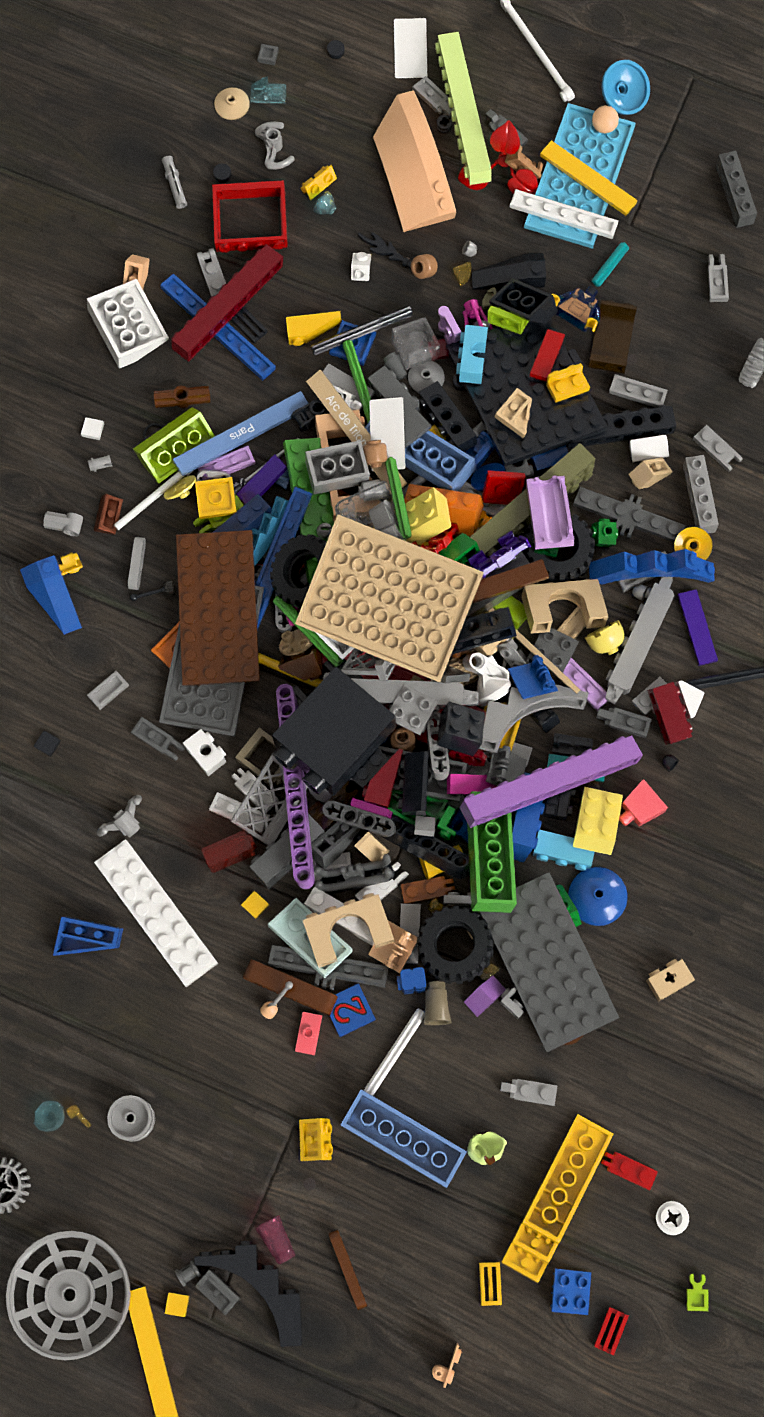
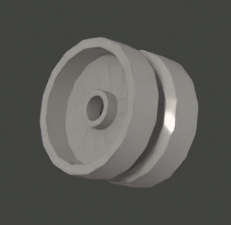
M133 1095L123 1096L110 1107L107 1116L108 1126L111 1132L119 1139L130 1142L141 1141L154 1128L155 1112L144 1099ZM133 1115L134 1120L132 1122L128 1121V1117Z

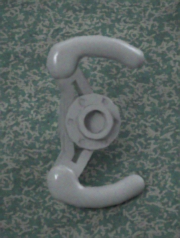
M267 122L255 129V135L264 141L267 150L264 164L268 169H281L289 166L295 160L294 156H289L281 162H274L276 153L282 149V136L278 130L284 128L282 122Z
M133 796L128 801L125 811L119 810L113 816L114 821L102 824L97 830V835L104 836L108 831L120 830L124 836L131 837L140 829L139 822L134 818L136 805H139L142 801V796Z

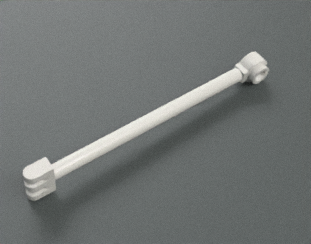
M500 0L504 11L509 13L560 87L562 100L569 102L574 99L575 95L572 89L559 75L512 7L510 0Z

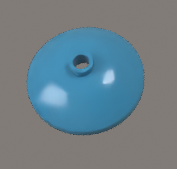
M620 60L607 68L602 79V94L608 106H611L617 113L622 115H632L644 108L650 96V83L646 72L640 65L630 60Z

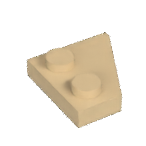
M517 388L495 414V418L524 438L527 433L526 429L532 398Z

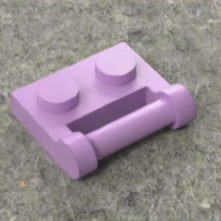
M441 306L438 310V315L440 316L438 329L445 333L444 337L447 344L460 341L461 330L448 307Z

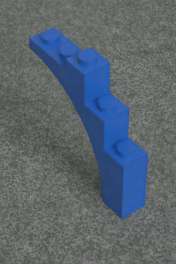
M687 549L669 554L653 550L637 556L621 552L593 561L589 565L590 580L598 579L601 585L642 577H680L708 583L715 581L714 563L698 558L697 553Z

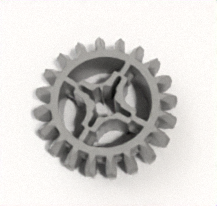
M759 338L755 343L739 376V382L751 388L757 385L764 372L763 338Z
M6 1157L1 1159L0 1169H6L0 1177V1182L6 1181L4 1184H7L11 1189L0 1190V1202L7 1192L16 1194L11 1200L0 1203V1214H4L5 1208L8 1213H11L12 1205L15 1209H18L19 1204L17 1201L25 1203L22 1195L29 1196V1192L24 1190L25 1187H31V1184H25V1181L29 1180L30 1176H23L27 1169L22 1168L19 1170L22 1164L18 1162L14 1165L15 1160L12 1158L7 1164ZM11 1171L14 1172L18 1179V1187L11 1183Z

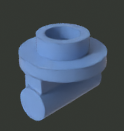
M288 470L275 482L285 490L290 484Z

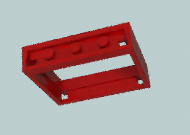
M284 180L212 185L216 252L259 250L266 244L278 250L288 247ZM280 196L281 236L221 239L220 200Z

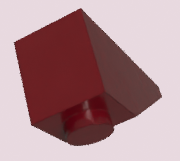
M398 749L369 781L368 786H364L362 797H365V802L388 809L404 754L402 749Z

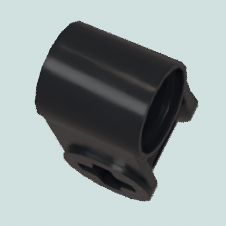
M315 399L295 410L291 417L300 426L299 430L304 432L315 425V415L327 414V409L320 399ZM316 408L323 409L321 412H314Z

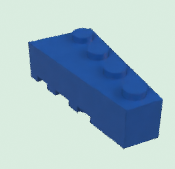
M543 800L512 813L514 860L524 863L532 849L537 847L538 838H536V832H539L542 823L539 817L540 814H543L545 803H542Z

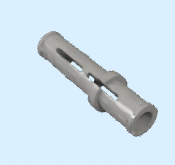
M165 156L162 158L166 171L165 177L169 181L176 207L181 209L187 206V202L178 178L179 172L175 168L173 157Z

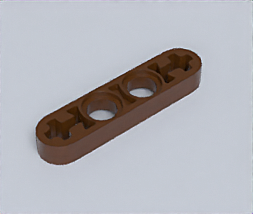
M338 1229L328 1233L355 1305L358 1310L367 1307L365 1297Z

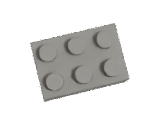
M361 440L305 452V463L313 494L361 485V482L369 481L370 473Z

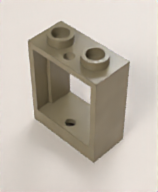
M261 728L257 729L235 757L239 764L256 777H258L261 770L247 760L263 740H266L275 747L273 737ZM280 767L278 768V770H277L274 774L281 773V772H280ZM281 775L271 778L273 788L283 782ZM268 779L262 780L264 783L270 786Z

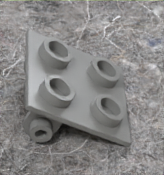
M404 684L389 711L396 716V724L421 735L426 730V724L438 701Z

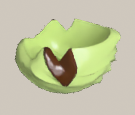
M485 1131L482 1134L477 1133L470 1139L467 1152L475 1162L481 1165H492L501 1158L507 1142L498 1134Z

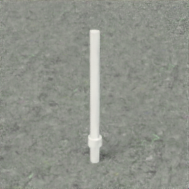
M178 471L114 524L115 528L120 530L184 476Z

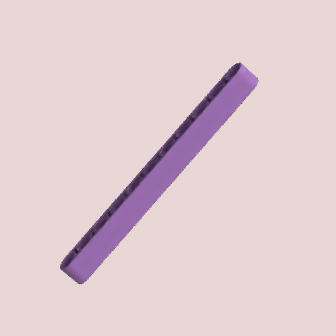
M282 684L276 690L279 727L291 716V714L285 715V713L288 711L293 713L298 708L296 694L288 684ZM285 694H290L287 698H283ZM283 766L293 876L300 888L308 889L313 886L315 877L306 786L302 781L304 771L298 766L290 770ZM299 782L297 787H291L293 783ZM295 801H301L299 805L293 806ZM297 819H303L300 824H294ZM305 837L301 843L296 842L298 838ZM301 856H307L304 861H298ZM304 874H307L308 878L304 881H301L300 877Z

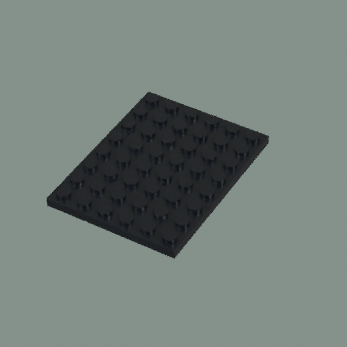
M551 319L547 323L529 321L521 335L501 327L488 330L485 353L477 352L472 354L475 357L484 358L481 384L462 382L504 467L607 431L608 426L589 391L555 403L546 386L547 382L530 377V372L547 329L557 332ZM460 341L446 345V351L455 369H457V363H461V359H458L459 347L463 348V343H460ZM562 343L551 373L566 369L570 365H575L564 343ZM517 388L532 398L526 429L527 433L524 438L495 418V414Z

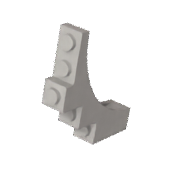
M556 685L558 689L556 692L522 699L518 689L511 687L507 705L500 702H488L484 719L483 741L479 749L497 753L506 732L517 721L536 711L554 707L584 710L588 699V692L580 690L576 694L571 688Z

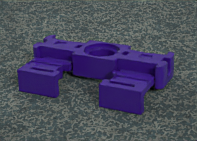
M509 531L497 539L501 549L490 555V558L487 559L481 550L467 560L472 568L484 572L482 578H486L485 576L498 567L501 568L516 558L515 556L526 548H531L528 539L524 536L517 538L512 531Z

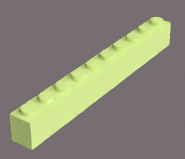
M459 32L438 35V43H435L436 54H440L438 56L439 67H443L441 74L442 80H446L444 86L445 93L449 94L448 106L453 110L451 111L452 122H456L454 131L455 136L459 135L457 144L458 149H462L460 155L462 164L466 166L464 167L465 178L469 179L470 185L491 182V166Z

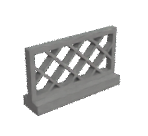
M354 648L342 668V672L346 675H378L380 681H387L395 664L378 657L375 658L368 653L357 657V655L364 652ZM371 658V660H369V661H367V662H365V663H362L363 661H365V660ZM359 664V666L351 668L352 666Z
M273 755L269 757L230 821L267 846L273 841L275 842L288 821L286 797L283 801L277 802L274 792L281 789L285 790L283 765ZM273 761L279 765L281 773L270 774L269 767ZM281 775L283 787L273 788L271 778ZM268 779L270 790L260 792V781ZM295 782L291 787H297L299 782ZM271 792L273 803L263 805L261 794ZM258 795L260 806L250 808L249 799L251 796ZM300 800L295 801L293 806H297ZM274 805L275 815L266 819L264 808ZM261 809L263 820L253 822L251 811ZM248 812L250 823L242 824L237 819L241 813ZM264 822L265 831L262 836L255 832L254 824Z

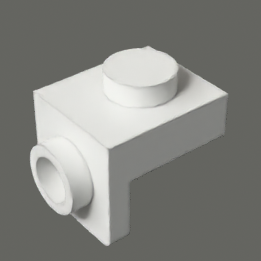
M364 252L353 253L351 264L352 280L369 281L371 254Z

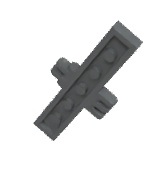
M580 487L573 506L616 521V528H622L620 535L623 536L625 530H629L627 538H631L633 530L636 528L675 543L677 535L686 526L643 510V505L640 504L642 497L639 496L637 502H633L634 494H631L629 500L625 499L624 502Z
M272 945L268 966L314 974L316 975L314 986L318 987L321 980L323 981L322 988L326 989L327 982H331L330 990H334L336 979L385 988L389 969L387 966L345 958L324 978L293 949Z

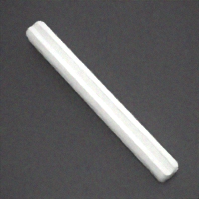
M419 1008L416 1009L365 1087V1092L372 1096L375 1094L424 1019V1011Z

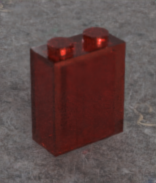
M245 830L201 850L213 874L254 856V849L257 847L251 834L247 835Z

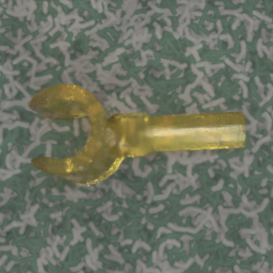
M73 1105L66 1110L71 1119L77 1116L87 1128L91 1126L88 1120L81 1114L78 1106Z

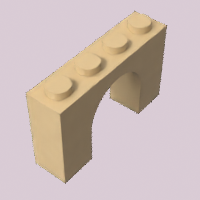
M598 579L531 584L523 589L522 600L531 634L550 632L553 620L549 604L555 600H568L575 603L582 611L586 629L605 627L608 613Z
M374 893L364 895L363 899L355 902V899L344 902L342 907L336 908V906L325 909V913L318 915L315 912L306 916L303 923L319 968L338 962L331 943L330 934L334 924L341 918L352 916L364 921L369 928L375 948L394 942L379 894L374 895Z

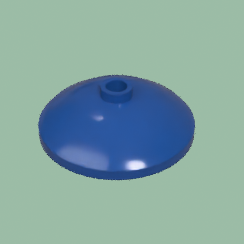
M602 867L588 868L586 871L580 872L573 879L568 892L569 897L578 910L580 920L593 926H604L614 922L621 916L627 904V890L622 879L613 871ZM600 891L603 896L597 897L595 892Z

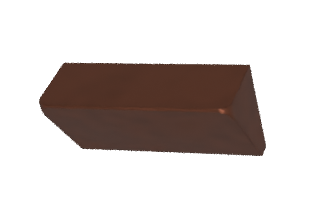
M108 494L101 497L94 531L116 534L114 524L119 520L123 499Z

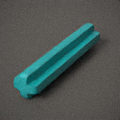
M625 242L618 245L592 279L594 286L602 285L629 250V246Z

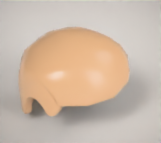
M601 106L592 115V126L600 133H610L618 126V113L611 106Z

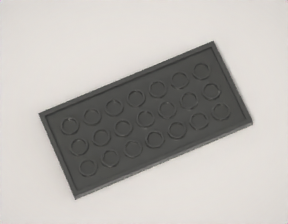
M255 586L258 624L264 587ZM180 623L159 723L194 730L202 729L205 732L235 737L246 682L183 686Z
M550 872L516 888L517 904L511 913L480 911L483 919L488 923L487 927L491 930L492 938L546 1052L619 1018Z

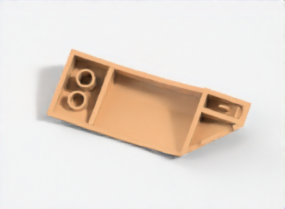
M415 91L398 94L374 134L373 139L389 182L403 232L453 219L456 215V208L434 138Z

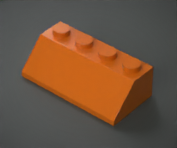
M409 484L404 498L405 503L433 487ZM435 488L447 498L450 521L458 525L460 532H456L454 535L459 536L464 533L471 537L477 531L484 508L481 495Z

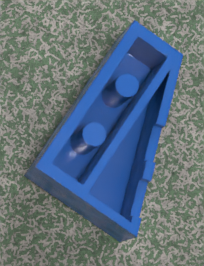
M61 917L53 956L119 948L123 928L71 917Z

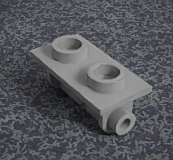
M508 638L505 642L496 646L511 668L529 664V658L525 656L521 649L517 650L518 645L514 642L513 638Z

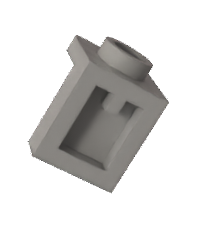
M515 987L512 990L507 988L500 996L502 998L500 1004L518 1020L524 1013L522 1010L523 1006L516 999L513 1001L510 999L517 989Z

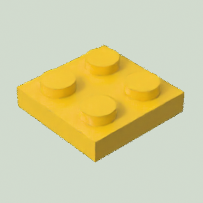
M232 477L195 482L200 519L230 516L237 512Z

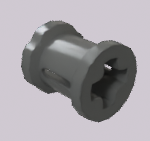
M193 1260L182 1269L175 1270L183 1287L193 1278L202 1276Z

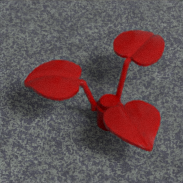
M510 120L498 127L491 135L490 143L492 148L500 152L498 159L491 165V170L497 164L502 167H508L509 165L505 163L507 154H515L520 147L518 132ZM464 167L458 176L459 182L473 190H481L488 184V182L470 185L469 179L465 178ZM510 167L512 178L508 181L509 190L513 194L515 189L535 195L538 188L536 175L531 170L524 168L519 169L515 174L514 170Z

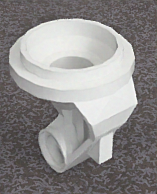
M472 653L464 657V668L479 676L476 692L479 695L478 705L480 707L487 706L489 701L495 702L510 691L509 687L512 684L509 680V672L498 665L492 655L486 657L481 653ZM473 657L476 659V666L472 664Z

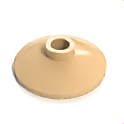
M227 88L216 96L214 105L216 112L222 118L236 120L247 113L250 102L243 90Z

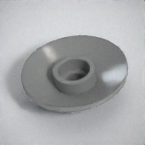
M430 360L415 363L408 373L409 385L417 393L436 381L441 386L444 383L443 369L436 362ZM424 373L430 374L428 377L423 376Z

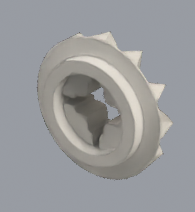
M675 1201L666 1202L658 1208L656 1214L657 1225L666 1234H680L688 1226L689 1214L682 1204ZM669 1212L673 1215L680 1213L678 1218L675 1219L677 1226L672 1222L665 1223L667 1218H669Z

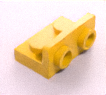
M581 363L570 365L560 371H553L547 376L546 386L555 403L589 391L590 386L582 373L583 366Z
M330 1119L299 1120L300 1160H331L333 1147L331 1144L332 1125Z

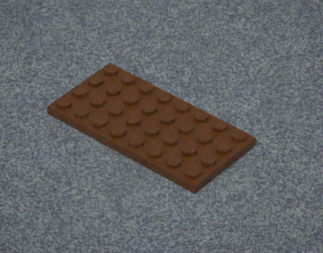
M253 531L176 535L182 685L260 682Z

